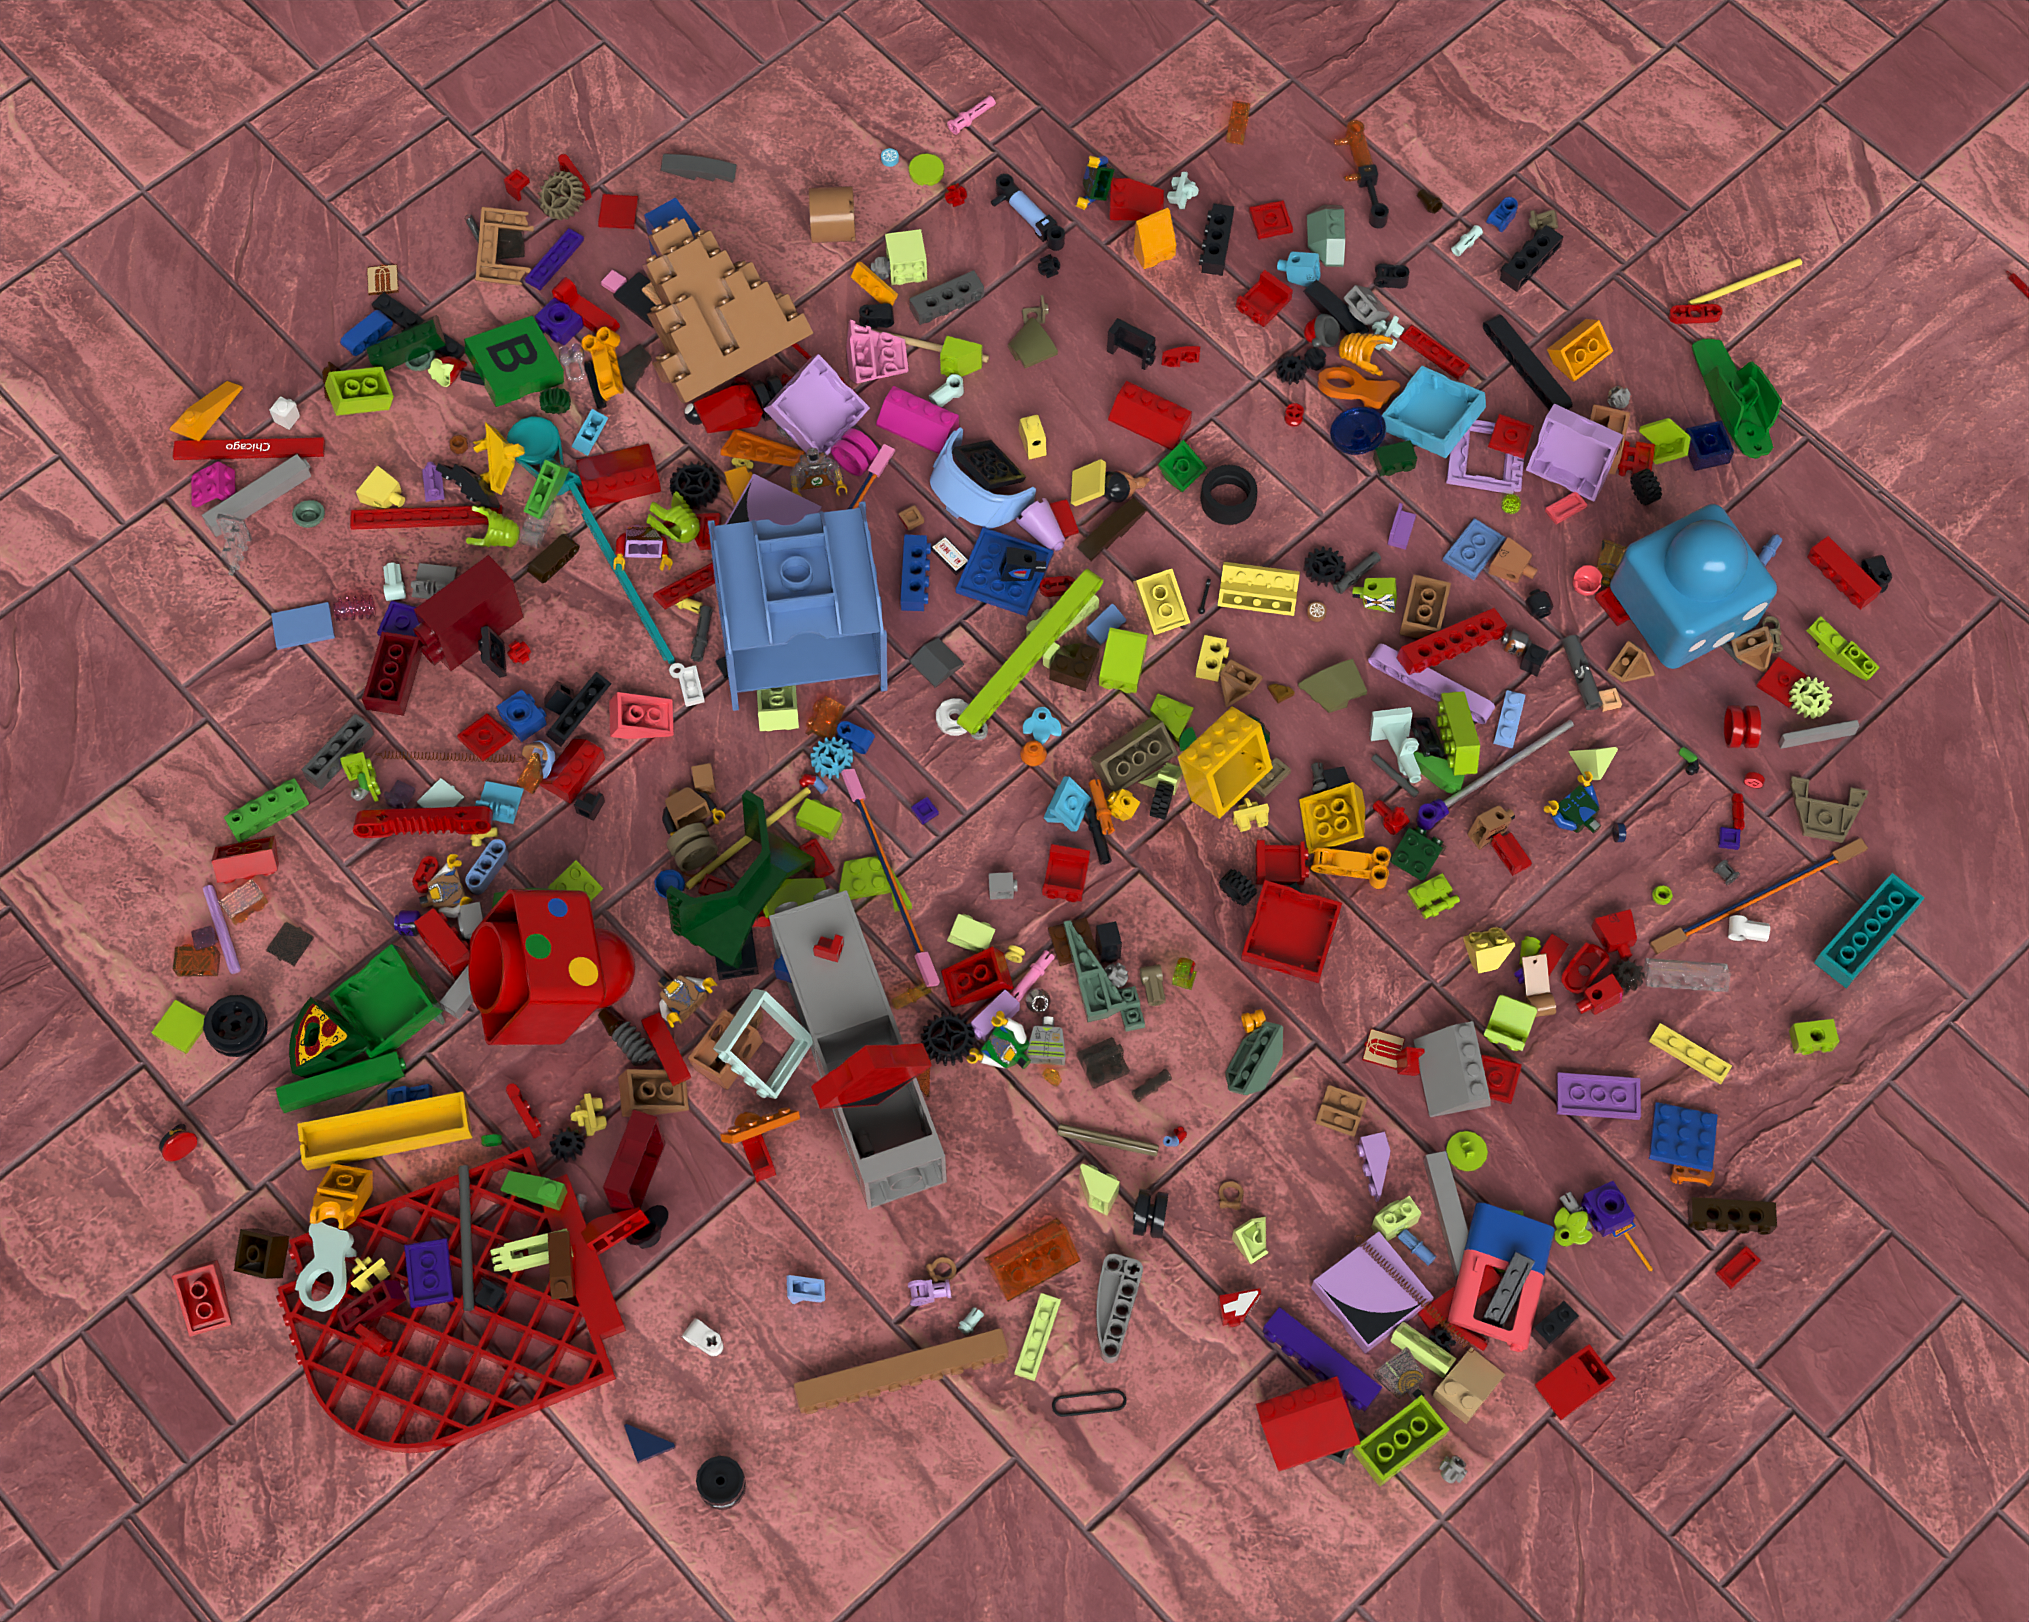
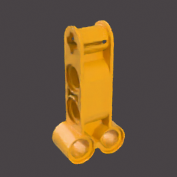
M602 327L598 330L596 337L590 334L586 335L582 339L581 346L592 355L600 394L604 400L608 401L612 396L624 393L615 348L620 343V336L611 329Z
M1377 847L1373 854L1328 848H1315L1312 850L1314 859L1311 870L1313 872L1369 879L1371 886L1376 889H1381L1387 884L1389 876L1387 867L1391 853L1386 847ZM1377 857H1383L1385 860L1380 861ZM1375 875H1382L1384 878L1378 879Z

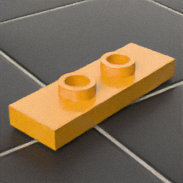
M857 262L851 278L880 304L888 303L893 306L898 294L865 264Z

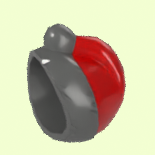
M1319 314L1310 320L1304 329L1305 339L1307 342L1312 343L1315 348H1319L1321 345L1333 347L1338 342L1340 335L1338 322L1328 314Z

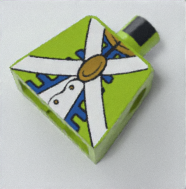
M1366 578L1364 587H1353L1352 597L1363 599L1364 607L1367 609L1395 613L1397 603L1396 578Z

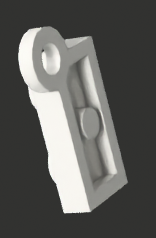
M680 663L672 664L669 672L673 678H679L686 707L704 703L705 700L696 665L684 668ZM679 668L681 669V671L679 673H675L674 669Z

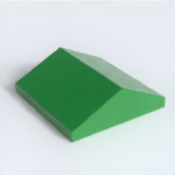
M1184 440L1157 464L1166 481L1180 492H1183L1207 469L1206 465Z

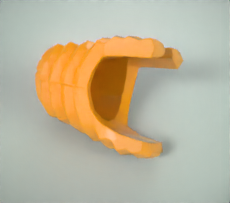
M1351 333L1344 336L1340 341L1339 355L1342 359L1355 363L1366 372L1382 376L1383 371L1378 366L1370 363L1371 354L1377 344L1392 345L1393 339L1385 335L1380 336L1379 334L1374 335L1370 333L1367 335L1364 333L1361 335V333Z

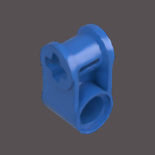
M1513 197L1503 199L1497 208L1490 213L1486 223L1499 228L1500 232H1503L1516 216L1517 200Z
M842 721L837 726V741L843 738V745L848 743L849 748L860 754H866L875 738L871 731L848 721Z

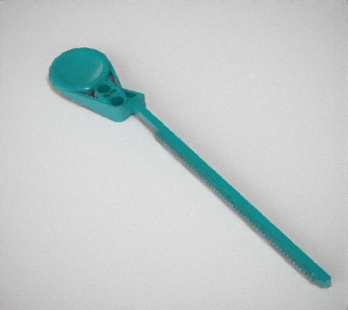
M531 416L521 419L511 427L507 435V441L512 444L521 445L525 451V454L515 458V460L536 479L539 472L530 465L540 464L542 468L545 459L556 461L552 457L555 456L558 449L560 462L564 465L558 428L551 421L543 417ZM569 471L557 495H563L565 492L571 491L583 512L582 517L585 523L588 525L597 544H599L619 583L624 588L627 597L638 613L641 622L646 627L652 641H654L657 650H659L664 661L667 660L668 664H674L675 659L626 572L622 571V565L616 564L614 570L613 563L616 555L577 488L582 485L580 477Z

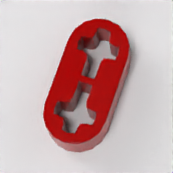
M1071 576L1047 577L1041 580L1039 591L1045 597L1063 596L1069 589L1064 584L1068 583L1071 586L1075 579ZM1046 585L1051 587L1050 590H1047Z
M424 857L418 866L412 881L414 889L418 893H427L429 891L427 883L439 872L440 866L435 857ZM433 863L434 867H430L428 870L426 865ZM425 877L426 885L422 884L420 887L418 882H422Z

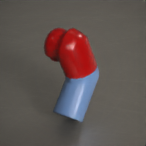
M806 773L801 775L802 778L799 779V784L802 787H807L809 784L814 785L820 794L828 790V787L819 776Z
M1179 1126L1177 1127L1178 1129H1174L1173 1133L1175 1136L1164 1137L1163 1144L1169 1147H1177L1187 1136L1184 1127Z

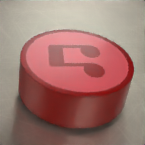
M1756 772L1745 774V785L1752 788L1763 787L1765 781L1763 775Z

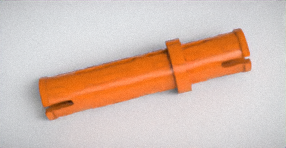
M1093 779L1089 782V787L1097 811L1096 818L1100 821L1102 833L1106 835L1107 830L1109 835L1115 831L1111 820L1112 813L1108 809L1101 780L1097 779L1096 784V780Z

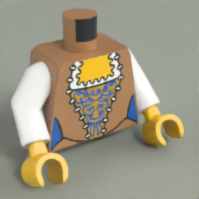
M450 854L447 857V863L427 883L430 894L419 897L422 908L433 905L437 913L442 912L446 917L457 918L458 913H461L460 906L473 901V899L466 897L459 873L455 869V867L462 865L460 860L455 861L458 855Z
M666 975L658 981V985L663 989L659 994L661 999L659 1007L662 1017L669 1023L671 1028L674 1027L673 1023L676 1021L681 1025L708 999L705 990L708 993H712L711 987L718 984L711 977L700 979L679 975L671 981Z

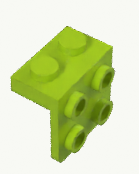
M1665 418L1640 426L1639 432L1655 444L1653 462L1656 465L1688 456L1691 437L1671 419Z
M364 752L350 753L340 758L349 781L356 780L360 773H365L375 802L379 801L378 795L381 794V791L375 777L377 776L371 759L366 758Z
M1499 995L1484 1037H1487V1040L1492 1043H1503L1513 1051H1523L1537 1013V1008L1509 996Z

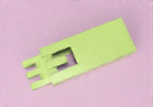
M563 1229V1230L554 1231V1232H561V1231H568V1230H567V1229ZM548 1233L506 1243L504 1247L492 1249L490 1251L492 1256L500 1255L492 1258L493 1264L502 1263L495 1265L494 1271L498 1272L509 1269L512 1273L548 1264ZM528 1249L529 1256L524 1257L522 1252L514 1256V1252Z

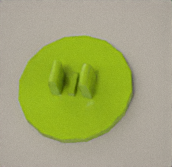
M1458 1132L1451 1137L1446 1148L1450 1163L1462 1171H1474L1480 1168L1487 1159L1488 1150L1486 1143L1479 1135L1473 1132Z

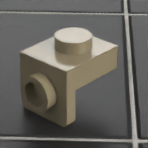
M1534 210L1530 211L1531 218H1529V223L1535 231L1538 229L1542 230L1545 225H1548L1553 230L1559 228L1555 210L1538 215Z

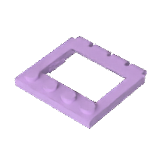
M1476 420L1449 454L1446 483L1513 494L1514 491L1520 492L1524 459L1505 453L1503 481L1480 475H1466L1470 431L1492 434L1495 423Z

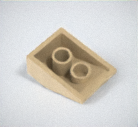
M1475 1350L1472 1353L1468 1351L1438 1386L1432 1397L1467 1424L1505 1374Z

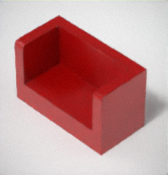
M762 1134L741 1141L756 1182L775 1176V1168Z

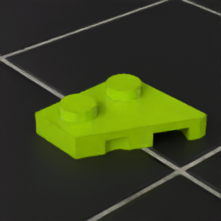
M1157 694L1150 713L1154 718L1163 721L1165 728L1179 742L1194 708Z

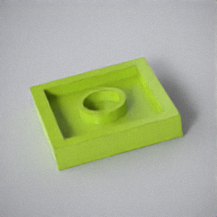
M174 1000L151 1033L158 1039L187 1054L203 1032L205 1016Z

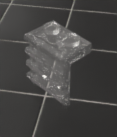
M218 513L216 522L224 539H227L220 558L225 559L226 556L231 566L228 574L233 576L234 571L240 569L238 562L239 560L243 561L244 556L242 552L243 550L247 551L246 542L251 541L252 537L244 519L236 518L231 514L223 515Z

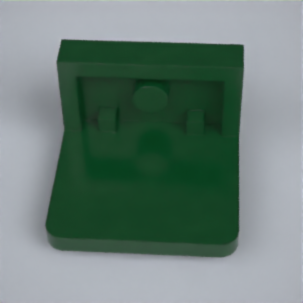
M1412 826L1408 828L1390 861L1422 881L1426 879L1440 854L1444 853L1447 846L1443 845L1444 841L1436 836H1433V838L1426 834L1427 831L1422 827Z

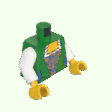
M998 1011L996 1017L993 1016L991 1023L996 1028L980 1050L982 1054H979L976 1048H972L969 1050V1053L975 1055V1057L967 1056V1061L974 1064L980 1060V1063L1000 1068H1009L1018 1064L1022 1069H1025L1030 1064L1031 1059L1024 1054L1030 1046L1024 1028L1018 1022L1005 1018V1014L1002 1011Z

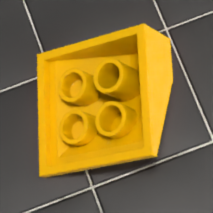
M1354 782L1299 799L1309 854H1312V850L1315 848H1331L1364 837L1365 803L1363 791Z

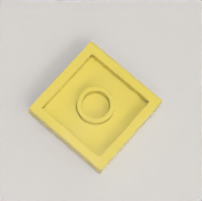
M1100 459L1072 472L1071 504L1078 506L1104 495L1105 461Z

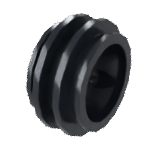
M229 995L219 999L209 1008L203 1025V1031L209 1044L219 1054L228 1057H242L252 1053L263 1043L268 1030V1020L262 1007L254 999L244 995ZM253 1017V1022L248 1023V1018ZM225 1031L226 1033L224 1036L221 1037L219 1036V1032Z

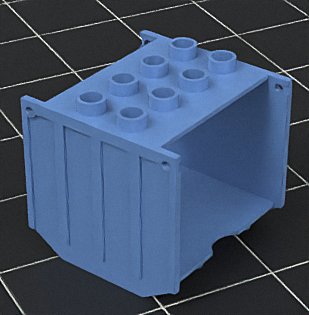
M859 502V508L831 512L820 511V513L807 514L801 521L792 525H779L769 519L715 526L714 520L708 521L733 711L739 710L737 693L879 675L881 692L887 691L886 630H883L881 597H879L877 572L873 560L865 502Z

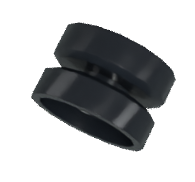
M776 374L766 377L765 384L761 380L750 384L763 411L761 417L765 422L773 418L764 408L783 388Z
M1139 1189L1138 1201H1135L1133 1214V1235L1144 1236L1148 1223L1151 1224V1237L1162 1239L1169 1193L1157 1192L1155 1203L1150 1204L1151 1191Z
M712 1457L705 1461L697 1472L696 1484L700 1497L706 1505L713 1509L726 1510L733 1508L740 1503L745 1495L746 1481L743 1470L730 1457Z

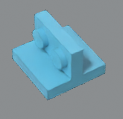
M1064 776L1061 784L1055 790L1043 818L1047 822L1063 823L1070 831H1077L1084 817L1085 809L1088 808L1092 798L1071 777Z

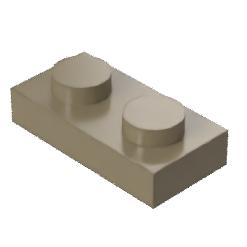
M1278 758L1271 762L1273 769L1252 788L1264 798L1291 773V769Z

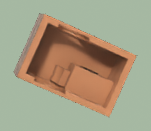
M1594 404L1589 420L1624 435L1609 470V474L1615 475L1621 459L1630 412Z
M724 1009L688 1057V1060L695 1071L728 1090L738 1077V1074L731 1070L732 1066L729 1063L719 1059V1054L713 1049L735 1017ZM748 1024L730 1050L745 1065L763 1042L757 1029ZM720 1025L719 1032L712 1038L714 1029Z

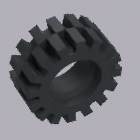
M1644 469L1631 476L1630 484L1633 485L1631 488L1634 490V495L1637 496L1636 499L1640 500L1641 504L1646 506L1661 499L1662 493L1660 491H1662V488L1659 487L1660 482H1657L1658 478L1654 476L1653 471Z
M1158 782L1150 809V816L1163 820L1166 819L1173 796V785Z
M1230 869L1220 880V888L1223 889L1224 893H1227L1228 897L1232 898V901L1246 906L1257 894V889L1254 884H1251L1252 881L1246 878L1247 876L1242 875L1240 871L1237 872L1235 869Z

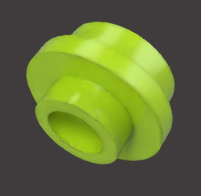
M1664 885L1657 886L1652 892L1653 900L1659 905L1670 903L1673 897L1670 888ZM1659 894H1663L1665 898L1659 897Z

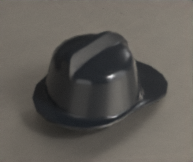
M663 1205L653 1206L644 1212L650 1223L626 1237L625 1239L629 1244L638 1245L641 1249L650 1248L659 1242L662 1228L666 1225L669 1214L667 1208Z

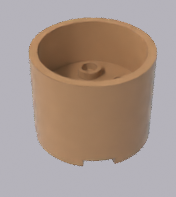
M853 186L809 188L812 243L856 241Z

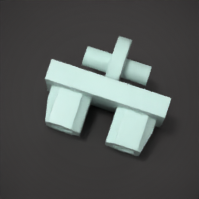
M1182 172L1181 177H1173L1172 187L1177 190L1168 192L1167 196L1169 203L1178 204L1179 209H1185L1187 199L1197 196L1199 192L1195 182H1191L1187 178V172Z
M1394 316L1387 324L1385 320H1381L1380 322H1374L1372 330L1375 332L1374 335L1379 334L1386 337L1393 335L1396 338L1402 334L1404 328L1397 323L1399 320L1397 316ZM1393 339L1392 345L1377 344L1375 349L1380 350L1383 347L1391 351L1396 346L1397 341Z

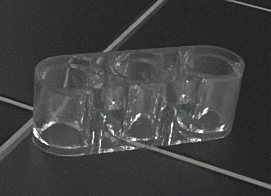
M555 500L552 501L541 519L528 514L520 533V544L540 548L556 510Z

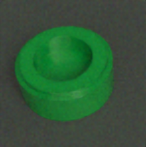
M491 1134L481 1137L482 1146L495 1147L502 1144L501 1135Z

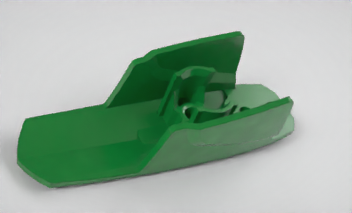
M1716 339L1696 341L1691 348L1714 405L1740 451L1750 458L1758 459L1761 456L1769 455L1774 448L1769 429L1774 425L1782 405V399L1762 369L1753 361L1748 362L1743 368L1737 370L1722 341Z

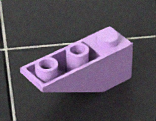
M1385 1132L1361 1137L1359 1145H1357L1358 1155L1363 1157L1364 1161L1362 1165L1365 1177L1368 1176L1370 1184H1368L1369 1193L1371 1196H1374L1376 1202L1381 1197L1390 1156V1148Z

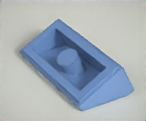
M1111 604L1087 627L1086 634L1101 646L1108 638L1109 628L1118 629L1126 622V618L1114 604Z

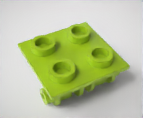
M577 860L547 887L551 890L584 891L589 896L590 902L603 890L601 885Z

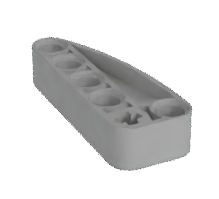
M1109 1254L1105 1257L1097 1293V1340L1101 1358L1106 1363H1114L1120 1356L1143 1273V1266L1140 1261L1118 1254ZM1115 1262L1118 1268L1110 1269L1107 1264ZM1132 1268L1136 1269L1134 1275L1130 1274ZM1126 1287L1131 1288L1133 1293L1125 1295L1122 1289ZM1123 1307L1127 1310V1313L1120 1315L1116 1310ZM1114 1327H1118L1121 1329L1122 1333L1119 1335H1114L1111 1333L1110 1330ZM1112 1347L1116 1350V1353L1108 1355L1105 1353V1349Z

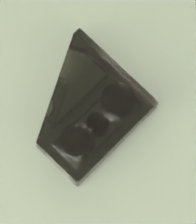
M640 344L617 359L621 378L632 391L636 389L639 378H642L645 369L652 361L651 355Z

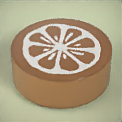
M1313 602L1308 606L1307 616L1314 622H1320L1326 617L1327 609L1324 604Z

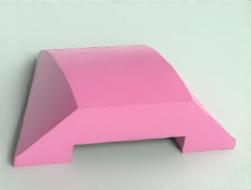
M849 321L846 351L849 378L853 382L861 383L908 372L905 339L886 332L879 333L871 330V327L867 325L863 327L855 324L856 321Z

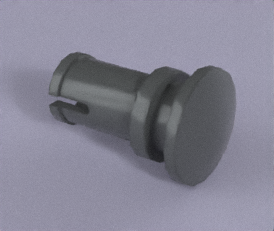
M1318 762L1311 765L1314 777L1312 791L1316 794L1323 792L1326 788L1322 775L1324 765L1319 762L1320 767H1318Z

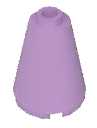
M1042 498V503L1036 501L1021 513L1023 517L1020 520L1017 517L1016 522L1046 548L1057 552L1064 547L1065 537L1046 498Z

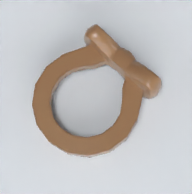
M1231 1181L1220 1186L1219 1207L1221 1209L1233 1208L1234 1210H1240V1202L1244 1196L1241 1185ZM1228 1187L1235 1188L1239 1192V1197L1234 1202H1228L1223 1195V1191Z
M941 1257L936 1259L933 1264L928 1263L926 1265V1270L929 1273L932 1284L945 1282L946 1279L951 1281L956 1275V1265L949 1258ZM939 1263H947L951 1267L952 1272L948 1277H940L935 1275V1267Z

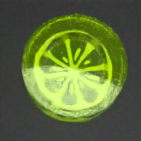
M1513 494L1506 495L1502 500V509L1508 514L1517 513L1521 506L1520 498Z

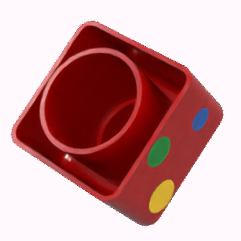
M509 889L473 931L470 939L468 964L470 991L473 1001L481 1013L484 1037L488 1045L563 1044L596 1009L611 1006L622 999L632 986L635 977L636 965L630 946L617 933L605 928L595 927L590 898L584 891Z

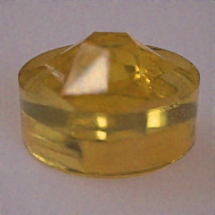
M1046 1068L1043 1071V1078L1051 1085L1058 1087L1062 1082L1057 1070Z

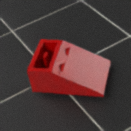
M1589 1344L1572 1355L1534 1386L1561 1421L1612 1386L1616 1378Z

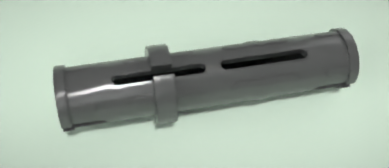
M1372 551L1333 585L1334 590L1338 594H1342L1351 585H1355L1361 576L1381 561V556L1377 552Z
M702 606L700 608L696 635L692 640L693 650L691 659L696 662L703 660L704 649L708 644L707 634L713 609L709 606Z

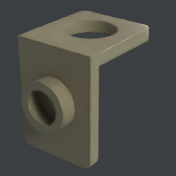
M1040 295V307L1022 309L1024 325L1029 320L1027 315L1031 312L1037 314L1036 321L1039 324L1045 323V314H1048V304L1044 303L1043 295Z

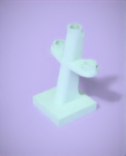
M1411 707L1372 712L1370 740L1388 739L1397 756L1400 772L1403 775H1407L1411 783L1419 782L1421 780V771L1413 754L1418 749L1419 743L1415 738L1407 739L1412 720Z

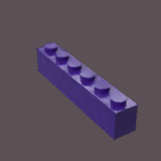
M1280 1307L1265 1324L1262 1331L1264 1337L1271 1343L1276 1342L1289 1357L1294 1356L1299 1360L1298 1363L1301 1367L1313 1371L1319 1381L1337 1376L1343 1385L1346 1398L1350 1400L1349 1403L1359 1411L1361 1409L1365 1412L1381 1392L1382 1386Z

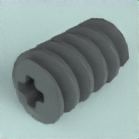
M629 1021L614 1031L612 1039L614 1042H617L619 1048H622V1052L627 1054V1058L631 1060L634 1066H640L647 1063L655 1055L656 1051L651 1050L648 1052L651 1045H644L646 1039H639L641 1032L634 1033L637 1028L636 1026L629 1027Z

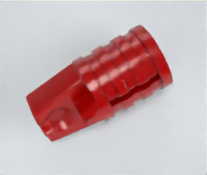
M359 1323L354 1329L362 1337L360 1342L373 1350L379 1357L385 1356L390 1351L393 1342L379 1333L373 1326L367 1329Z

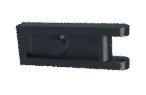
M1412 717L1411 729L1419 743L1423 756L1429 757L1430 752H1437L1439 757H1444V749L1430 718Z

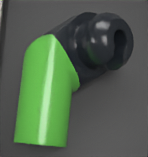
M1686 747L1681 748L1679 755L1688 761V766L1685 768L1686 773L1690 776L1697 774L1700 769L1697 756Z

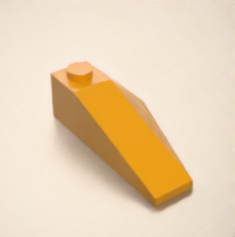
M226 381L187 408L171 425L170 431L200 441L243 389L242 386Z

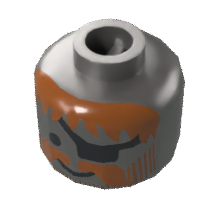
M1511 629L1509 633H1504L1501 643L1504 644L1505 652L1520 657L1526 654L1531 645V640L1527 633Z

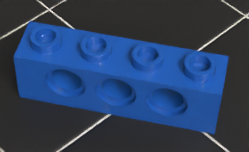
M904 535L901 611H924V604H928V593H925V587H929V576H926V571H930V559H927V554H931V543H927V535Z

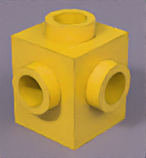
M1125 789L1113 791L1107 798V806L1111 810L1112 816L1122 821L1132 818L1141 803L1133 797L1130 791Z

